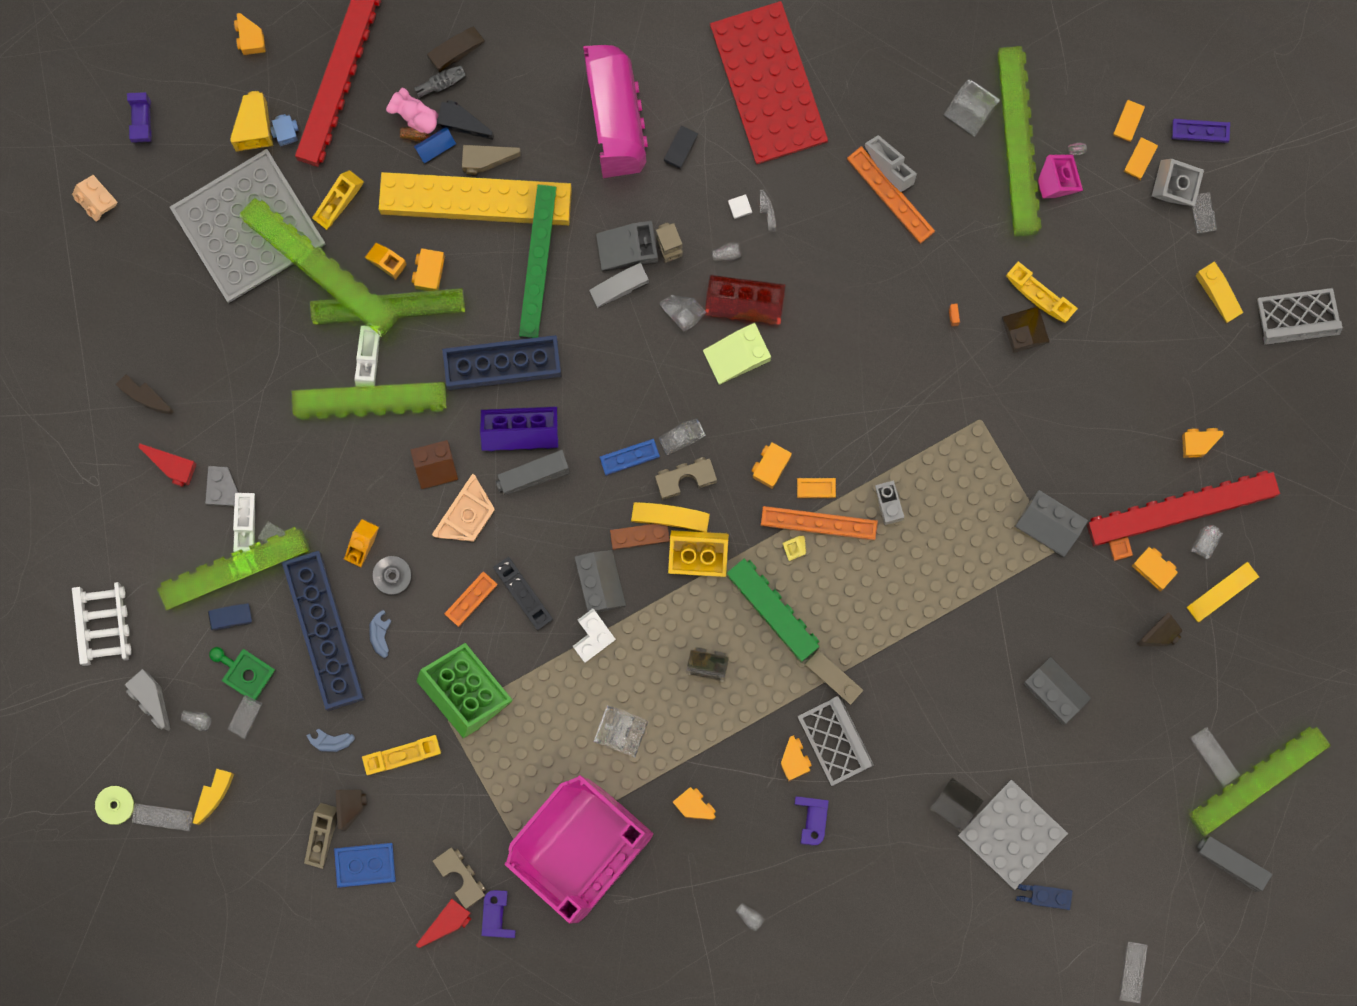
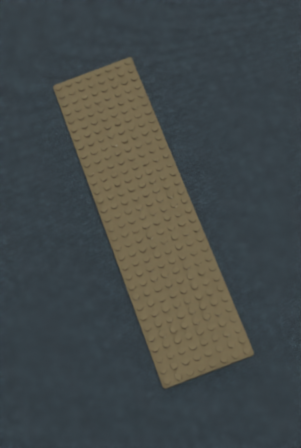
M977 420L814 512L877 520L875 540L783 529L728 560L726 574L744 558L746 561L751 560L757 567L755 570L759 576L764 575L769 581L768 587L772 591L775 589L781 595L780 601L784 605L788 604L795 612L792 615L797 620L800 618L807 626L805 630L809 635L813 633L820 641L818 643L820 646L818 650L841 671L845 672L1055 552L1015 527L1028 505L1029 499L984 422ZM894 481L904 519L903 521L884 526L875 485ZM804 536L806 554L789 561L783 543L795 537ZM702 575L609 627V631L616 640L587 662H584L576 650L572 648L502 687L512 698V702L467 737L462 738L449 720L448 723L514 839L561 783L581 775L597 784L617 801L822 685L825 682L805 665L812 655L801 663L727 575L726 577Z

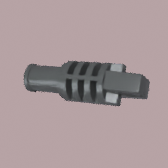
M460 65L435 74L429 78V81L414 88L416 92L423 90L417 93L418 97L421 98L433 91L439 92L454 85L466 75Z

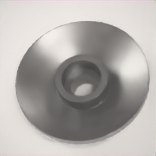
M388 556L381 559L373 570L374 584L380 591L386 594H398L404 591L411 580L409 565L403 559L396 556ZM390 573H395L396 578L393 580L390 579Z

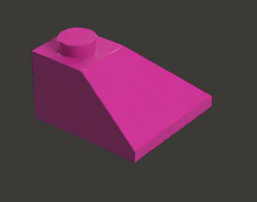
M1048 155L1038 179L1042 197L1057 198L1083 191L1074 156Z

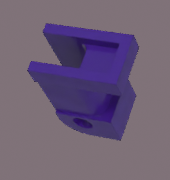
M146 92L127 93V101L131 106L129 139L131 142H151V100Z
M795 797L794 805L808 807L806 827L802 829L800 844L816 846L823 841L829 800ZM811 833H817L818 838L813 839Z
M493 890L485 895L481 936L516 938V930L502 929L504 906H507L508 891ZM493 897H497L498 899L496 904H492L491 899Z

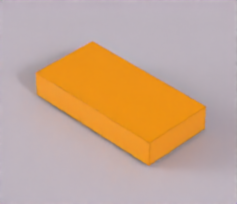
M1127 100L1113 135L1131 142L1145 106Z
M1141 137L1124 172L1141 180L1158 145Z
M797 478V498H836V478Z

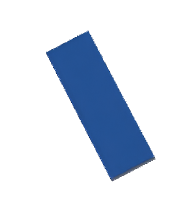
M654 439L600 456L599 458L605 475H609L660 458Z

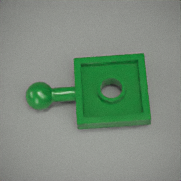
M214 647L209 652V657L213 662L221 661L230 668L222 681L253 702L256 701L276 671L245 649H242L235 661L225 656L224 650L220 647ZM247 670H251L254 673V677L250 681L244 679V673Z

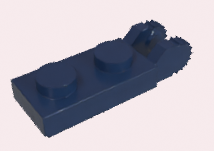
M1019 884L1018 886L1020 890L1032 891V898L1017 896L1016 901L1070 910L1072 890L1038 885Z

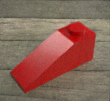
M139 444V448L173 480L172 484L183 487L184 484L189 486L197 465L194 461Z
M451 899L416 946L422 948L459 930L461 927L465 928L471 921L469 917L471 913L454 899Z

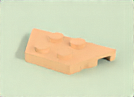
M474 474L471 475L433 532V537L474 542L490 519L495 509Z

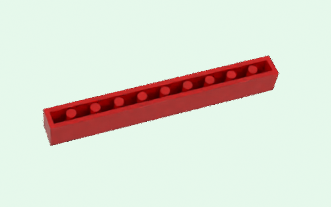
M381 0L350 1L295 155L298 161L319 167L320 162H324L326 145L331 143L332 128H336L339 117H337V114L344 107L345 100L343 98L345 92L348 93L350 90L351 82L349 81L351 75L354 76L356 73V61L363 54L364 48L362 45L364 40L367 41L370 30L368 28L370 23L373 24L376 13L374 11L376 6H380Z
M1262 471L1256 474L1257 477L1249 478V476L1238 478L1239 482L1231 483V481H1225L1220 483V487L1213 488L1212 486L1201 488L1202 492L1194 493V491L1183 493V497L1180 498L1170 496L1164 499L1165 502L1157 503V501L1146 503V507L1143 508L1134 506L1128 508V512L1125 513L1115 511L1109 513L1110 517L1102 519V516L1091 518L1087 528L1093 547L1118 539L1277 497L1280 495L1274 472Z

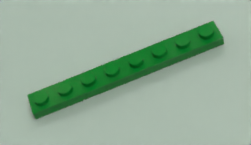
M537 185L519 336L538 338L557 190L555 186Z

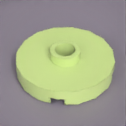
M110 786L98 794L95 801V810L102 821L111 825H119L132 816L134 799L127 789L120 786ZM112 802H117L115 809L111 807Z

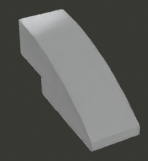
M879 135L865 143V147L877 167L900 192L914 185L917 173L904 163L905 157Z
M639 263L607 279L589 291L598 308L649 283V279L642 264Z

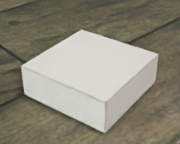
M746 195L728 200L734 219L752 214Z

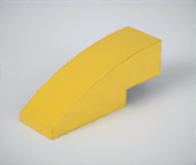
M216 769L212 786H203L193 820L194 824L200 825L218 807L230 787L234 776L233 773Z

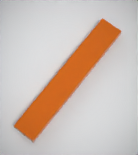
M862 146L847 157L849 163L920 244L935 233V230L904 194L883 175Z
M763 506L761 526L875 540L878 521Z

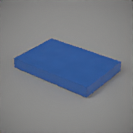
M393 843L334 848L338 888L396 882Z

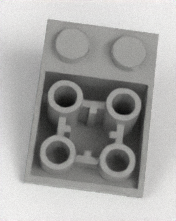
M142 669L125 684L128 688L126 692L133 700L135 699L140 702L138 706L145 714L152 715L153 719L151 721L158 729L169 731L171 728L161 686L148 672Z

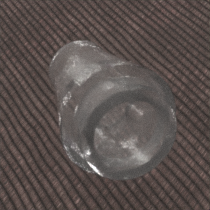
M730 242L718 249L712 250L714 261L737 260V258L741 257L738 242Z
M184 710L181 721L199 731H207L211 724V716L203 712Z
M744 903L736 910V913L750 930L757 931L765 921L762 918V914L749 908Z

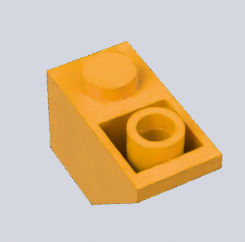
M238 13L237 20H234L235 30L239 31V38H236L238 50L241 49L243 55L266 52L262 29L241 13Z
M375 243L365 256L368 261L395 280L407 265L403 258L378 243Z
M1208 428L1206 432H1199V429H1188L1182 435L1183 458L1203 457L1223 436V431H1218V428Z
M361 519L352 533L344 560L362 567L375 541L379 527Z
M794 735L789 738L781 761V767L788 781L810 772L809 767L812 766L808 756H803L801 752L803 746L799 738L795 739Z
M690 787L673 801V804L685 818L705 820L716 818L714 815L715 809L709 803L706 805L701 800L703 795L697 788L693 790Z

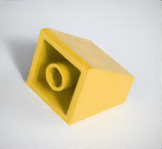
M252 91L248 95H243L230 138L236 152L273 146L267 101L263 93H259V91Z

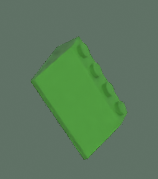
M466 643L422 668L416 680L462 738L478 730L512 702V698Z

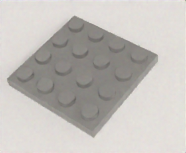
M1010 780L966 826L958 837L1015 890L1068 833L1016 783Z

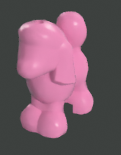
M401 88L399 92L394 93L386 108L388 113L400 114L408 122L407 125L421 133L425 132L428 134L436 128L438 113L425 106L420 100L411 97L405 88Z

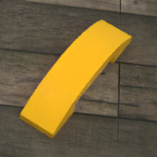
M1018 261L1006 275L1010 282L1041 310L1066 323L1078 308L1064 297L1060 299L1032 277L1033 273Z
M634 502L631 522L649 525L652 523L686 528L689 531L707 532L710 514L676 506Z
M1247 562L1186 608L1199 623L1259 578V576Z
M433 735L399 747L362 756L366 774L372 775L439 755L441 751L437 736Z

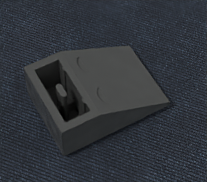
M652 220L632 223L596 233L602 271L635 266L639 263L643 265L658 262Z

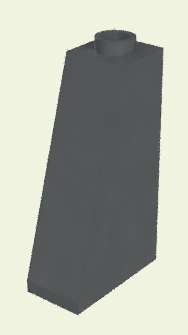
M563 450L498 474L499 480L496 481L499 492L503 491L504 495H508L570 474Z
M1208 836L1206 839L1202 838L1197 846L1199 848L1197 854L1255 892L1263 891L1273 875L1211 836Z

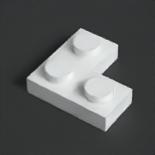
M591 609L578 619V622L588 635L573 645V648L581 659L587 662L616 640L594 609Z

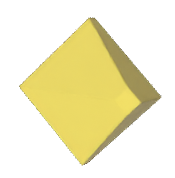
M798 536L783 543L789 561L806 554L804 536Z

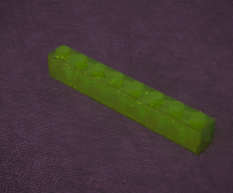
M463 288L310 301L311 320L313 324L465 312Z
M445 382L293 390V414L298 416V419H308L310 415H317V418H327L329 414H336V417H345L347 413L364 416L367 415L366 412H374L375 415L386 414V411L402 414L405 413V410L420 413L424 412V409L439 412L443 411V408H447Z
M289 528L280 537L275 534L266 538L268 542L260 544V541L249 545L250 549L244 552L242 549L231 553L232 557L227 559L224 556L214 560L215 564L207 566V564H203L196 568V572L190 574L187 571L178 575L179 579L172 581L170 578L161 582L162 586L157 590L166 610L309 551L310 547L302 529Z
M1311 727L1306 728L1301 732L1302 737L1298 740L1295 738L1291 739L1285 744L1286 748L1280 751L1277 749L1270 754L1271 759L1266 763L1262 760L1254 766L1256 770L1249 774L1247 771L1241 775L1238 783L1235 785L1230 783L1224 787L1223 794L1220 796L1217 794L1213 795L1207 800L1209 804L1204 807L1200 805L1191 811L1193 815L1189 818L1201 835H1208L1331 745L1318 727L1313 729Z

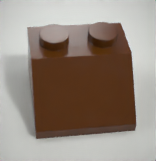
M448 440L411 449L421 490L458 480Z

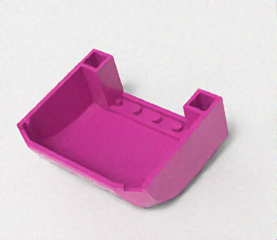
M583 46L598 144H603L604 152H600L603 178L640 173L646 164L645 147H648L647 137L643 136L642 129H645L644 118H640L639 111H642L641 100H637L636 93H639L638 81L634 82L631 60L616 46Z
M579 775L574 779L561 783L513 839L509 846V854L505 866L568 923H579L588 915L647 845L653 833L605 790L591 780Z

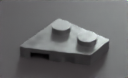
M208 466L205 504L235 507V493H238L229 468Z

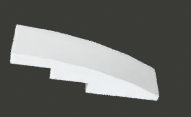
M235 493L234 573H254L255 494Z

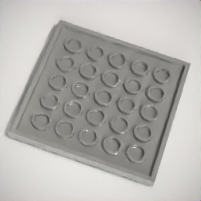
M267 149L170 206L171 211L228 303L326 245Z

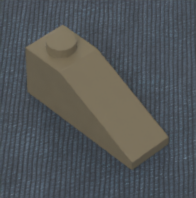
M463 145V172L469 175L485 172L520 157L521 150L520 148Z
M818 649L806 661L805 665L850 705L863 692V689Z
M320 803L314 811L304 864L323 869L337 822V807Z

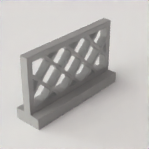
M1333 288L1257 299L1264 333V345L1340 335L1342 331V322L1339 320ZM1329 294L1330 302L1328 305L1318 300L1321 295ZM1304 297H1308L1313 301L1308 308L1299 302ZM1283 300H1290L1294 303L1290 310L1280 305ZM1270 302L1275 305V308L1270 313L1264 309L1263 303ZM1315 303L1324 308L1320 315L1310 310ZM1296 305L1305 311L1301 318L1292 313ZM1277 308L1286 313L1282 321L1273 315ZM1326 310L1333 314V321H1327L1322 318ZM1307 313L1316 318L1314 323L1308 324L1303 320ZM1288 316L1298 321L1295 326H1289L1284 323ZM1270 318L1279 323L1276 328H1267V321Z
M836 696L798 716L831 786L874 766L841 696ZM831 705L834 711L832 719L821 716L823 708ZM809 715L817 717L814 728L806 725L805 717ZM835 715L839 722L834 721ZM820 718L830 721L827 732L817 729ZM833 723L841 725L842 732L840 737L830 734ZM816 731L826 734L823 745L815 743L813 738ZM828 736L839 739L836 750L825 746ZM841 740L849 742L851 746L849 754L838 751ZM824 748L835 752L831 763L825 761L822 757ZM837 753L848 756L844 767L834 764ZM850 757L858 760L861 767L854 771L848 769L847 765ZM833 766L843 769L841 777L833 780L830 774Z

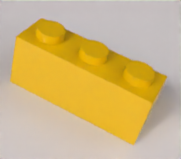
M671 530L668 573L726 577L729 534Z

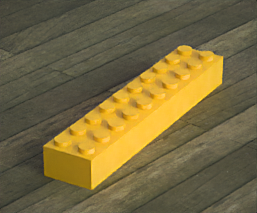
M381 172L379 211L381 215L533 223L537 185L540 184L557 187L552 225L569 226L572 187L571 183Z

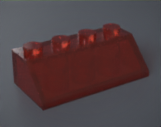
M710 275L705 315L780 324L785 284Z

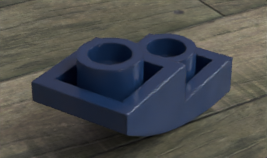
M249 603L208 611L211 630L226 629L231 626L250 624L252 622Z

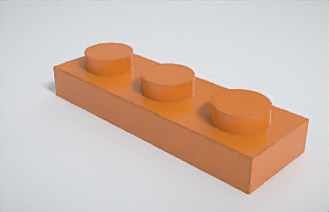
M483 571L444 614L460 627L498 584Z

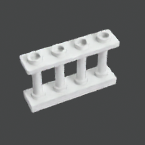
M119 582L114 583V590L86 593L80 587L72 588L79 661L82 666L91 665L90 660H93L95 657L122 654L123 660H129V655H131L130 643L127 644L129 626L128 624L125 625L127 607L126 605L123 606L125 588L124 586L121 587ZM116 597V609L93 612L85 610L84 603H87L89 600ZM118 616V628L95 631L87 630L86 622H89L91 619ZM120 635L121 647L89 649L88 641H91L93 638Z

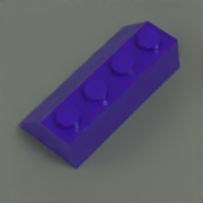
M557 407L481 410L480 436L482 451L558 448Z

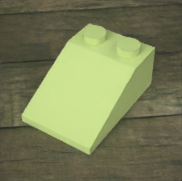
M755 323L734 332L703 350L719 385L771 361V355Z

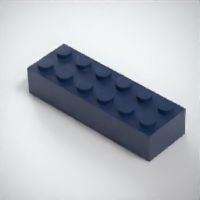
M556 335L442 349L448 390L562 377Z

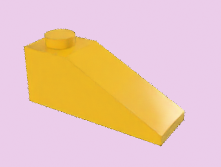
M350 170L340 174L312 219L327 230L355 197L364 181Z
M1215 261L1196 274V278L1226 323L1243 313L1225 276Z

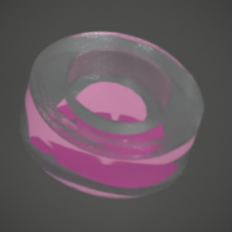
M1086 143L1068 145V153L1078 155L1087 152Z

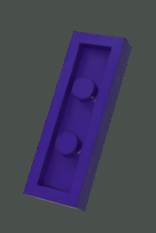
M1173 119L1172 139L1228 143L1230 140V122Z

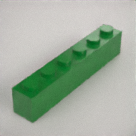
M744 558L727 572V577L802 663L819 649L818 643L820 641L813 633L809 635L805 630L807 628L805 623L800 618L797 620L792 615L795 613L788 604L784 605L780 601L781 595L775 589L772 591L768 587L769 581L764 575L759 576L755 571L757 567L751 560L746 561Z

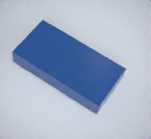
M445 127L414 147L423 163H426L454 146L456 142L448 128Z

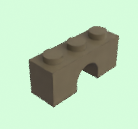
M665 223L660 225L659 229L656 230V239L664 262L667 263L682 257V242L675 224Z
M703 457L696 459L695 463L691 465L684 463L676 466V469L669 471V469L659 471L658 475L655 476V480L662 500L681 495L678 484L684 477L693 478L697 482L699 489L717 483L711 460H706Z
M451 847L434 859L433 863L443 877L454 872L462 875L464 880L463 886L455 894L465 909H468L485 897L484 892L486 888L481 881H475L473 878L475 873L469 865L465 866L461 861L464 859L461 852Z

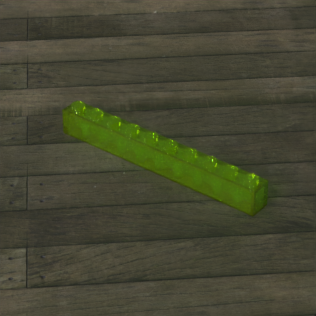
M1022 46L1004 47L998 50L1013 231L1014 236L1037 235L1038 229H1041V218H1037V210L1040 209L1039 199L1035 198V192H1038L1037 180L1034 181L1033 175L1036 173V163L1032 162V155L1035 154L1034 144L1030 142V137H1033L1032 125H1029L1028 118H1031V107H1027V100L1030 99L1029 89H1026L1025 82H1028V72L1024 70L1023 64L1026 63V52H1022Z
M254 198L239 213L244 223L379 336L383 337L397 322L396 312L389 305L384 306L381 303L382 300L374 293L371 295L367 291L368 288L362 282L357 283L353 280V275L347 270H341L339 268L340 265L333 258L329 260L320 247L317 246L315 248L311 245L312 242L307 236L299 235L297 233L298 230L291 223L287 225L283 221L284 218L275 211L273 213L269 210L270 207L265 201H259Z

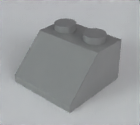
M1174 159L1161 160L1152 197L1166 202L1195 206L1204 170Z

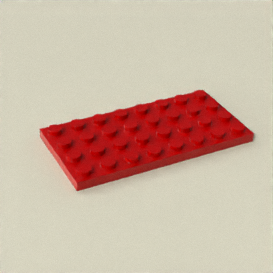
M782 1L710 23V28L756 165L827 143L828 138Z

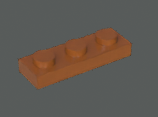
M650 524L610 530L613 550L670 542L668 526Z

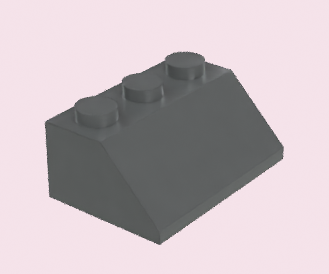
M1038 490L1030 499L1015 527L1064 557L1081 534L1088 520Z
M613 550L575 556L588 612L594 609L596 613L626 606Z
M1051 657L1023 683L1063 725L1091 699Z

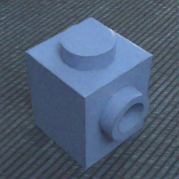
M279 115L275 120H272L273 127H270L273 138L277 137L280 146L298 141L296 131H299L296 120L292 121L290 115Z

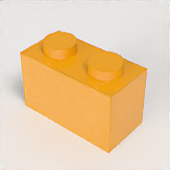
M421 249L420 254L417 253L415 265H418L417 272H413L412 283H414L415 289L438 293L445 259L444 252Z
M772 442L770 446H765L761 453L764 457L760 463L756 462L752 469L754 473L753 478L771 489L775 486L792 455L789 451Z
M1148 547L1132 567L1161 592L1178 572L1175 570L1176 566L1170 561L1166 562L1161 558L1162 554L1157 549Z

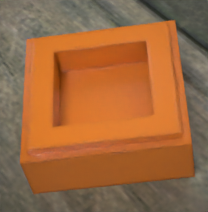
M951 304L949 307L951 326H959L958 304Z
M1128 537L1109 542L1114 561L1133 556Z

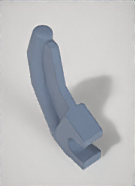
M384 610L375 615L369 624L370 642L375 652L381 657L386 658L389 649L384 637L391 624V620L388 619L385 622L381 620V617L386 614Z
M320 729L316 730L318 733L317 739H313L311 734L306 735L310 743L319 751L337 752L349 747L355 740L353 734L346 733L333 737Z

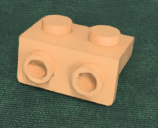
M94 175L78 183L72 193L75 201L80 203L87 214L96 222L100 220L102 214L114 208L118 203Z

